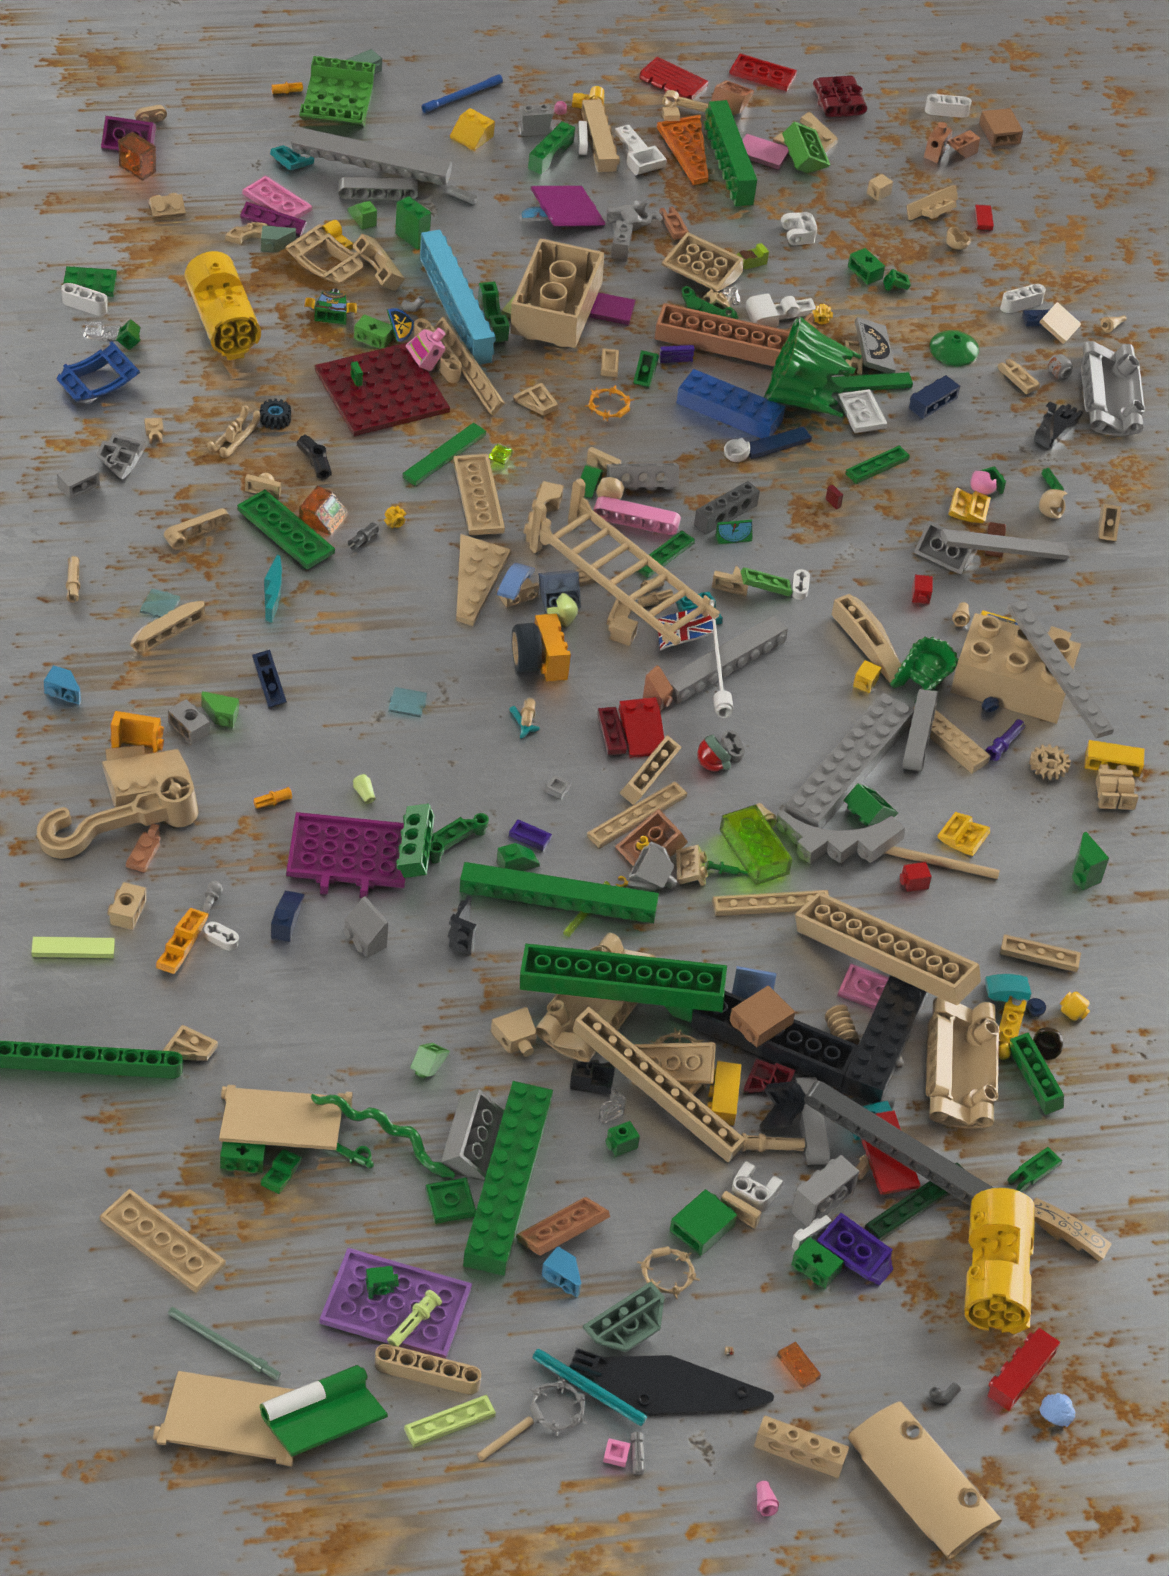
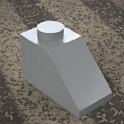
M71 467L57 474L58 488L69 499H72L100 485L99 471Z

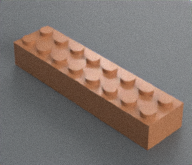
M664 303L656 323L654 339L682 346L694 345L695 349L774 366L776 358L783 344H785L790 331Z

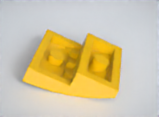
M956 488L948 515L968 522L984 523L991 498L976 490L973 494Z
M955 812L937 836L939 840L957 851L974 856L990 834V827L974 823L972 816Z

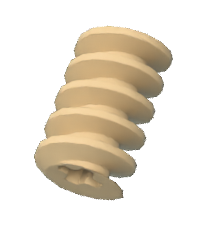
M841 1004L830 1008L824 1016L830 1034L858 1045L860 1038H858L855 1025L850 1018L851 1015L848 1012V1007Z

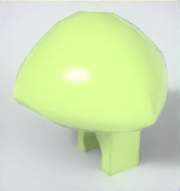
M562 593L556 600L558 607L547 608V614L559 615L560 623L567 628L575 620L578 614V606L570 596Z

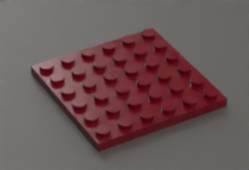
M407 343L315 365V372L353 436L450 412V406L426 369L418 366L406 347ZM357 361L363 371L362 386H356L350 376L351 362Z

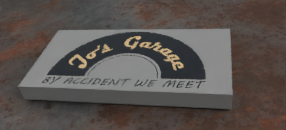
M857 317L854 322L864 366L885 373H895L896 368L886 326Z

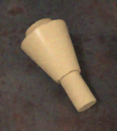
M1125 315L1120 317H1103L1101 328L1106 333H1110L1120 323L1125 322L1127 318Z

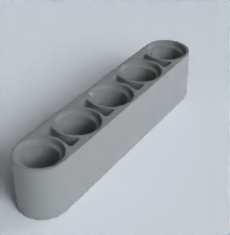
M343 177L338 181V193L343 199L402 200L408 196L416 199L418 197L417 181L411 178Z
M919 689L903 759V769L923 770L938 702V691Z
M795 1078L794 1081L807 1094L813 1083L817 1081V1078ZM805 1104L803 1111L798 1116L802 1138L805 1139L807 1165L827 1164L830 1161V1151L823 1114Z

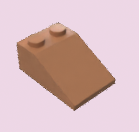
M725 80L715 86L711 101L727 100L732 115H737L743 112L755 90Z
M658 808L618 843L615 848L634 866L642 851L637 849L636 842L644 844V842L640 841L641 836H646L649 843L654 842L664 847L669 857L675 855L676 850L683 848L688 841L682 832Z

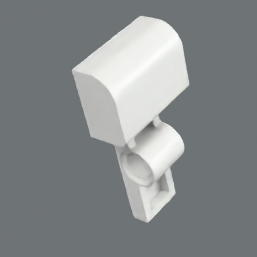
M630 125L615 128V134L623 143V150L627 154V166L634 175L666 167L667 159L656 146L647 147Z
M770 294L752 296L746 301V311L751 322L768 327L779 326V320L807 316L812 313V310H816L812 298L796 301L793 296H786L780 304H774Z

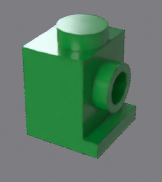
M130 319L120 327L116 340L126 349L131 350L141 341L139 335L141 327Z
M392 1266L366 1269L365 1281L368 1299H373V1295L376 1294L386 1295L393 1293L394 1287H399L398 1274L393 1273Z

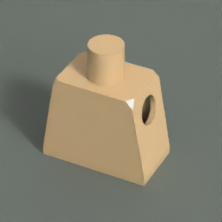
M527 1007L492 1019L491 1033L508 1053L512 1054L521 1051L524 1057L533 1054L534 1049L532 1046L536 1043V1029Z

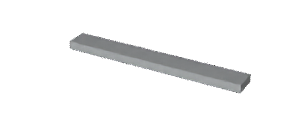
M942 529L940 532L945 546L1068 560L1070 557L1065 543Z

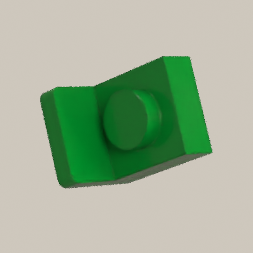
M894 269L883 280L886 291H890L894 285L905 290L911 287L908 275Z

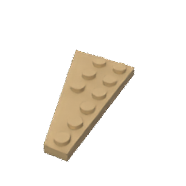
M463 534L460 535L456 621L474 626L511 555V549Z

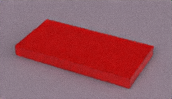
M739 53L729 74L787 92L797 75V70Z
M895 1110L875 1114L901 1130ZM861 1139L880 1195L918 1189L921 1186L915 1171Z

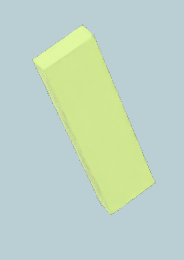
M33 937L31 953L32 957L114 958L115 938Z
M486 1394L404 1426V1430L414 1448L493 1418L496 1412Z

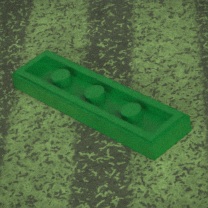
M899 445L846 469L845 474L855 484H858L908 461L910 455Z
M681 530L650 553L649 556L664 567L694 545L695 539ZM647 565L638 570L646 578L656 573Z

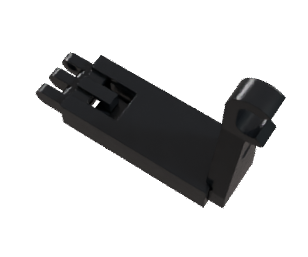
M1051 401L1048 402L1046 405L1048 411L1044 414V419L1036 430L1034 441L1046 448H1053L1078 423L1083 411L1079 410L1077 412L1076 407L1071 409L1072 405L1070 404L1066 406L1061 405L1056 410L1057 405Z

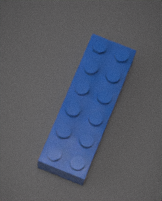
M696 369L690 372L678 388L676 401L679 405L761 439L772 436L783 422L785 406L768 401L764 397Z

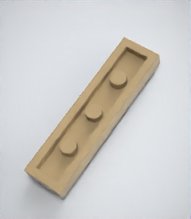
M1006 934L1003 936L1000 954L1073 972L1078 971L1081 952Z

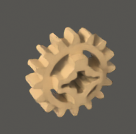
M1042 744L1040 748L1035 747V750L1031 752L1029 764L1031 765V770H1036V775L1042 774L1043 779L1047 776L1049 780L1052 777L1059 780L1060 776L1065 777V774L1068 773L1071 760L1068 759L1069 754H1064V749L1058 750V746L1052 748L1051 744H1048V747Z

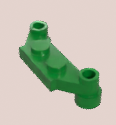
M685 286L682 289V297L687 304V308L738 320L737 312L731 307L720 309L696 297L695 291L689 286Z
M484 813L476 814L473 819L459 817L433 833L429 854L430 861L435 864L439 863L445 850L473 833L483 836L489 824V817Z

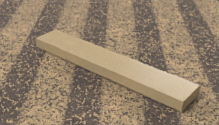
M674 781L587 832V837L600 849L639 826L658 808L663 812L685 799L687 792Z
M828 890L714 896L712 903L715 916L796 912L818 892L828 896L829 893Z

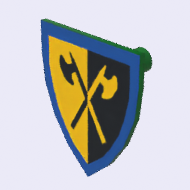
M386 309L396 341L406 340L412 333L414 321L400 309Z

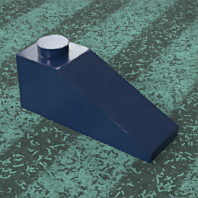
M270 649L253 654V663L268 707L271 708L287 703Z
M285 890L275 909L271 922L272 939L291 942L305 894Z

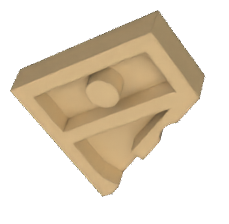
M542 383L513 395L514 402L543 416L559 409L558 403Z
M181 1025L162 1051L178 1052L182 1055L183 1060L207 1061L218 1047V1041Z

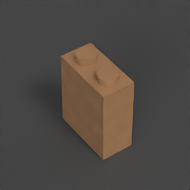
M1011 108L981 112L979 125L991 146L1021 143L1023 129Z
M766 986L732 1008L730 1022L734 1028L738 1029L745 1036L747 1041L752 1042L758 1047L792 1025L795 1011L771 987Z

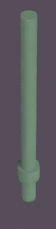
M171 1307L168 1311V1315L252 1365L253 1369L260 1374L265 1373L275 1380L279 1379L281 1372L269 1366L268 1362L264 1359L254 1357L178 1309Z

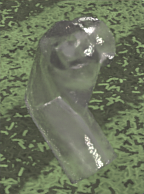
M732 286L723 288V294L731 297L732 305H739L738 289Z

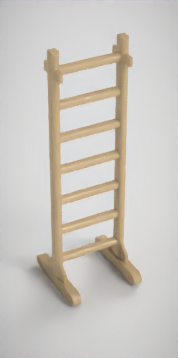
M579 478L573 482L568 525L552 534L549 526L545 523L546 506L542 502L534 506L529 544L530 550L533 553H537L542 549V544H551L662 634V640L666 644L670 641L675 646L681 642V638L674 632L700 614L704 617L710 615L713 619L719 617L720 612L710 604V598L706 595L704 598L699 596L591 509L588 500L584 498L586 485L583 479ZM589 519L602 529L572 550L559 540ZM607 535H610L621 544V546L591 565L577 555ZM626 550L640 559L639 562L611 580H608L597 571L598 568ZM646 565L660 575L630 596L616 586ZM664 581H667L679 591L649 612L635 602V600ZM684 596L698 606V608L672 625L668 622L663 624L654 617Z

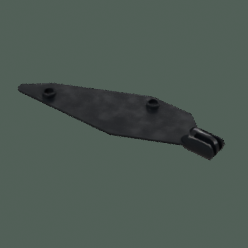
M576 1348L572 1362L569 1365L575 1371L594 1377L600 1387L635 1409L648 1414L741 1411L771 1403L774 1400L773 1393L671 1355L602 1357ZM738 1391H743L745 1394L742 1395Z

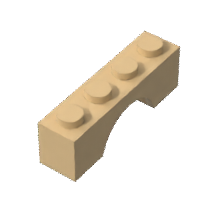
M362 233L353 244L354 249L377 270L375 277L380 284L396 291L405 280L404 276L377 240Z
M543 481L541 488L538 487L537 500H533L532 510L534 511V506L540 502L546 506L547 512L559 510L564 486ZM532 511L529 512V524H525L523 532L526 534V542H530L533 520ZM546 518L545 523L551 530L552 521Z

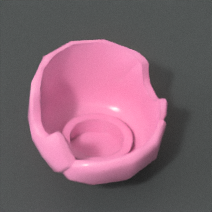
M975 471L972 473L970 485L974 492L976 490L984 495H990L996 491V479L992 481L988 472Z

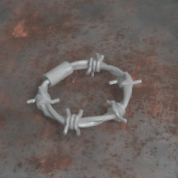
M561 1376L558 1377V1382L540 1385L535 1390L529 1389L534 1393L532 1405L529 1406L535 1422L537 1424L541 1423L544 1427L552 1430V1432H556V1436H558V1431L580 1425L581 1422L587 1424L583 1420L585 1396L588 1393H580L572 1385L565 1383L564 1379L560 1381ZM550 1387H557V1390L560 1388L561 1393H563L564 1388L574 1392L577 1401H574L573 1404L580 1403L581 1410L579 1414L574 1418L569 1416L573 1421L565 1426L555 1423V1419H553V1424L544 1421V1417L535 1403L542 1394L547 1397L544 1391Z

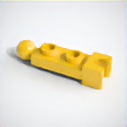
M1010 996L1008 1002L1005 1003L999 1025L998 1058L1000 1060H1006L1011 1055L1010 1039L1017 1037L1027 1004L1026 1000H1022L1021 1004L1017 1006L1012 1003V997Z

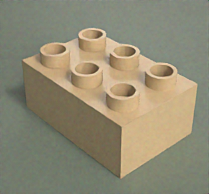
M540 238L511 304L510 334L523 336L528 340L537 339L554 343L559 347L576 348L602 285L604 252Z
M974 614L957 663L950 693L981 702L988 697L998 698L999 707L1057 724L1066 694L1020 627L1001 621L991 615ZM1049 634L1074 670L1081 643L1070 641L1064 636Z

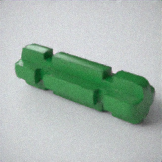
M1044 468L1041 474L1051 489L1064 491L1063 486L1051 469Z

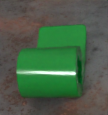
M585 465L580 477L586 485L584 497L593 498L596 485H599L602 479V469Z

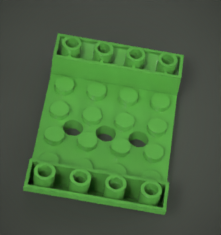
M313 56L311 77L304 104H301L299 117L304 120L364 127L373 90L376 64Z

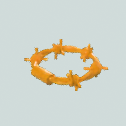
M616 385L609 389L597 390L598 388L596 387V390L591 389L592 393L589 404L585 405V407H589L591 413L595 411L596 414L603 417V420L607 419L608 421L610 417L621 418L630 411V402L634 401V399H630L629 395L626 396L623 392L617 390ZM608 391L610 396L615 393L623 396L624 398L620 399V401L624 400L626 406L616 414H610V411L606 412V409L604 412L596 409L599 405L595 406L593 403L594 398H600L599 394Z

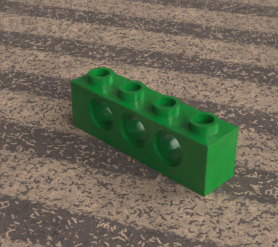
M429 803L407 806L406 814L403 815L404 828L401 830L402 842L399 844L400 855L396 864L397 869L401 871L404 878L427 875L435 819Z
M1029 1032L1011 1038V1056L1044 1114L1047 1115L1063 1109L1064 1094Z

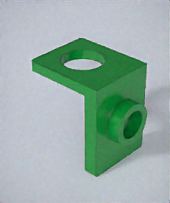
M995 466L979 470L988 472L992 481L996 479V490L999 494L1004 493L1006 480Z

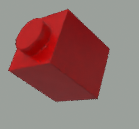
M915 574L912 585V602L930 604L933 592V576Z
M926 862L903 866L902 873H900V882L904 885L906 892L929 889L932 876Z

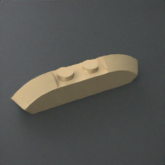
M195 601L186 603L155 619L153 622L142 627L133 636L130 646L138 653H146L202 621L205 614V602Z

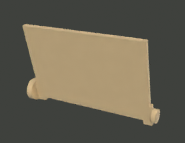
M236 1085L222 1086L221 1099H225L226 1105L219 1141L336 1150L342 1111L337 1105L315 1104L311 1099V1094L243 1089L236 1088ZM346 1092V1094L338 1093V1096L346 1100L352 1108L353 1092ZM314 1094V1095L319 1096V1097L327 1096V1095H321V1094Z
M178 1371L165 1421L161 1423V1427L155 1426L153 1440H157L158 1445L166 1446V1442L275 1459L276 1464L292 1467L295 1456H290L264 1422L259 1406L265 1401L294 1389Z

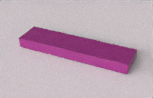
M247 201L240 214L242 219L251 222L265 223L267 226L296 228V236L298 237L302 236L307 225L305 220Z

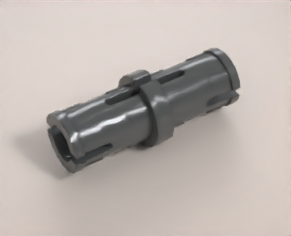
M372 522L365 529L359 530L356 536L348 540V546L354 543L350 548L356 550L363 543H367L370 537L379 532L378 526L374 530L372 529L377 524Z

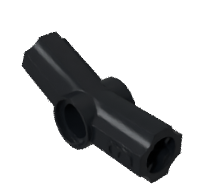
M306 434L301 436L297 441V447L310 459V464L314 468L316 477L321 480L327 479L332 475V471L326 456L325 446L317 444Z

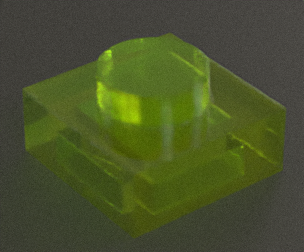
M497 444L489 454V459L505 465L511 458L513 450Z

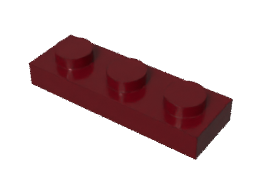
M598 708L597 714L607 754H626L627 747L617 708Z

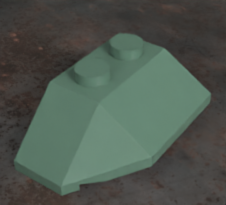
M649 1282L584 1324L582 1328L595 1343L628 1352L660 1331L665 1296L652 1282Z

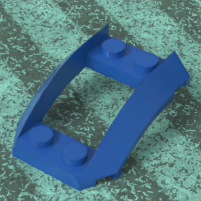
M111 341L110 345L103 351L100 349L95 354L72 365L64 364L62 373H59L56 379L74 401L77 402L109 394L125 385L137 376L140 371ZM107 364L120 376L113 382L95 390H89L79 379L82 376L99 370Z

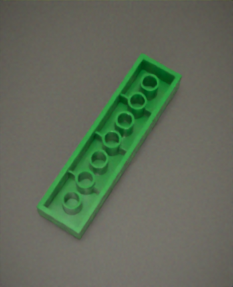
M727 100L709 101L708 108L705 110L706 121H704V130H707V137L711 141V148L715 152V159L718 160L719 170H722V178L726 181V189L730 192V199L733 200L735 207L754 205L757 177Z

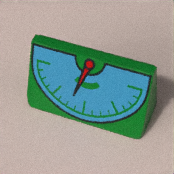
M752 519L718 522L715 534L718 544L752 541Z

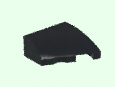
M598 1060L574 1063L570 1089L611 1094L616 1067L610 1062L599 1063Z

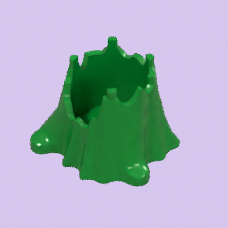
M800 316L799 319H795L789 336L776 358L771 381L764 398L768 401L794 405L842 418L843 413L831 408L838 405V401L831 395L834 392L841 394L844 388L834 383L831 377L834 375L849 377L850 374H854L856 368L849 366L846 359L851 360L852 357L861 359L862 355L822 334Z

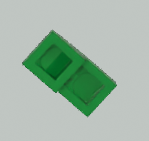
M283 1149L273 1160L272 1168L261 1179V1186L280 1194L298 1168L302 1157Z

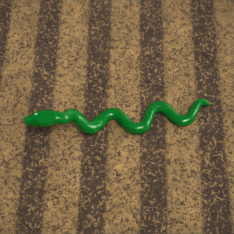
M311 1094V1099L315 1104H335L347 1118L353 1121L360 1122L372 1118L389 1135L409 1138L416 1158L424 1167L441 1177L455 1178V1173L441 1162H433L425 1151L420 1134L413 1127L392 1124L388 1116L376 1108L369 1107L362 1111H356L350 1107L346 1100L337 1095L330 1094L319 1097Z

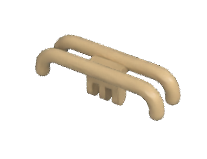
M242 406L239 418H236L227 427L226 432L215 444L211 441L208 442V450L211 453L219 450L222 458H228L257 427L260 420V412L256 410L253 413L251 423L242 431V424L248 415V406ZM226 441L232 443L227 449L222 447Z

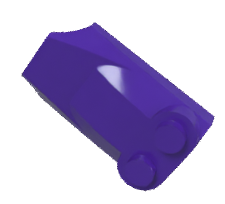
M841 1212L816 1241L842 1259L844 1265L879 1286L893 1271L891 1261L893 1249Z

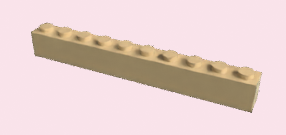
M590 1007L575 1019L572 1030L726 1162L729 1163L742 1150L745 1142L743 1136Z

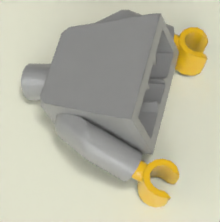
M641 836L640 841L644 842V844L636 842L637 849L642 851L628 876L630 880L627 881L624 876H619L618 880L623 881L624 884L615 885L649 892L662 889L664 886L673 889L677 879L670 875L674 864L670 861L666 849L654 842L649 843L646 836Z

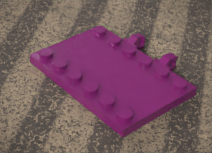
M296 812L286 876L316 879V883H321L320 894H328L329 883L334 884V881L356 883V886H361L359 898L365 896L367 898L368 889H373L374 885L405 888L406 878L397 869L396 864L400 855L399 844L402 842L401 830L404 828V823Z

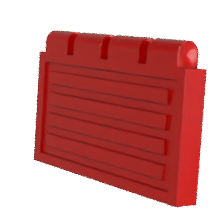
M656 57L640 71L639 79L647 83L651 82V85L657 88H664V91L674 90L679 94V97L693 100L708 86L709 82L659 57Z

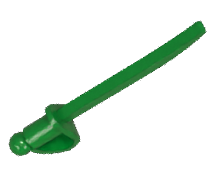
M337 1143L336 1150H333L349 1158L350 1164H353L355 1161L369 1169L374 1167V1162L371 1161V1151L366 1146H360L355 1151H352ZM366 1153V1154H368L369 1156H368V1158H366V1157H364V1156H362V1155H360V1154Z

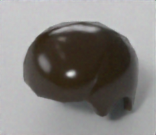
M1046 1027L1039 1029L1034 1034L1033 1041L1044 1060H1053L1061 1054L1063 1037L1058 1030Z

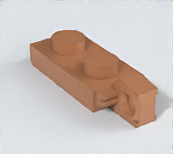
M152 824L148 833L143 832L126 862L127 868L143 873L146 872L160 846V825Z

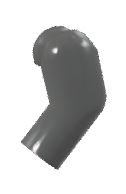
M952 1383L946 1391L933 1387L929 1391L930 1399L935 1403H950L961 1391V1388L956 1383Z

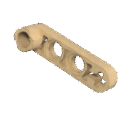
M223 508L169 527L164 532V538L173 549L180 550L186 544L187 539L226 525L230 521V515Z

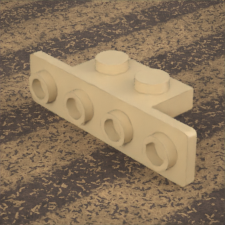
M951 185L907 204L908 220H913L922 215L934 219L939 217L940 214L949 213L951 209L956 208V201L958 200L956 185Z

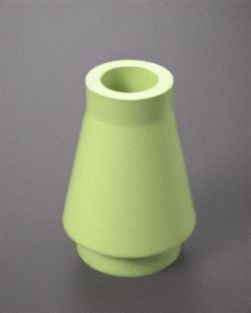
M365 774L355 777L353 779V788L366 804L374 802L376 798L371 779Z

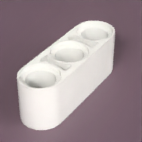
M930 94L927 96L925 112L930 115L965 118L969 116L972 101L964 96Z
M73 283L62 285L61 295L64 305L97 316L107 314L108 302L105 294Z
M1033 284L1007 291L1003 294L1000 309L1004 313H1014L1040 306L1043 303L1046 289L1041 284Z

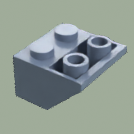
M565 570L538 573L540 594L545 612H547V608L558 607L556 600L562 593L570 596L576 602L578 608H581L578 571Z

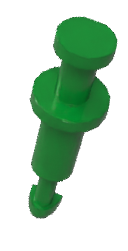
M708 860L706 867L707 870H718V874L725 872L751 876L753 873L750 869L743 871L738 867L724 865L722 861L720 864H714V862Z

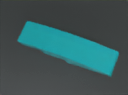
M276 555L264 579L265 621L272 622L275 617L281 597L282 565L280 555Z

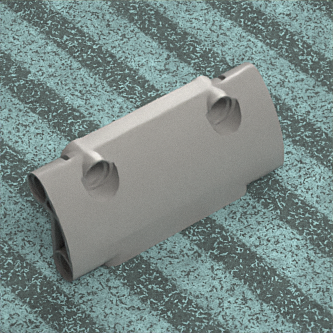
M1094 341L1085 342L1083 344V358L1080 365L1085 411L1089 413L1091 429L1102 434L1115 436L1141 433L1144 428L1142 413L1145 411L1140 363L1135 357L1134 347L1131 344H1124L1114 352Z

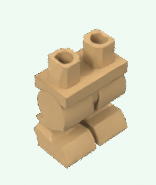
M1104 764L1099 766L1095 781L1099 808L1116 809L1118 807V809L1135 810L1139 796L1134 794L1135 781L1132 777L1133 772L1128 770L1126 765H1119L1116 767V770H1111L1108 765Z

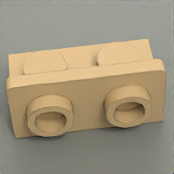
M526 578L515 600L502 596L498 597L505 607L517 605L518 603L537 598L539 584L537 582L532 583L529 578Z
M699 845L676 850L678 883L684 884L698 880L701 886H705L706 878L708 877L705 863H707L705 851L702 852Z

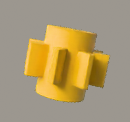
M825 304L816 305V310H812L814 322L821 325L829 323V320L833 318L831 307Z
M399 506L389 507L384 514L386 516L384 522L387 526L390 525L392 529L394 527L399 528L404 525L406 521L404 516L407 514Z

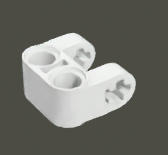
M787 213L781 217L783 228L789 230L786 235L789 244L804 245L815 242L817 225L811 213Z
M746 1161L734 1178L731 1194L757 1210L764 1212L780 1192L784 1181L773 1176L767 1186L751 1179L756 1166Z

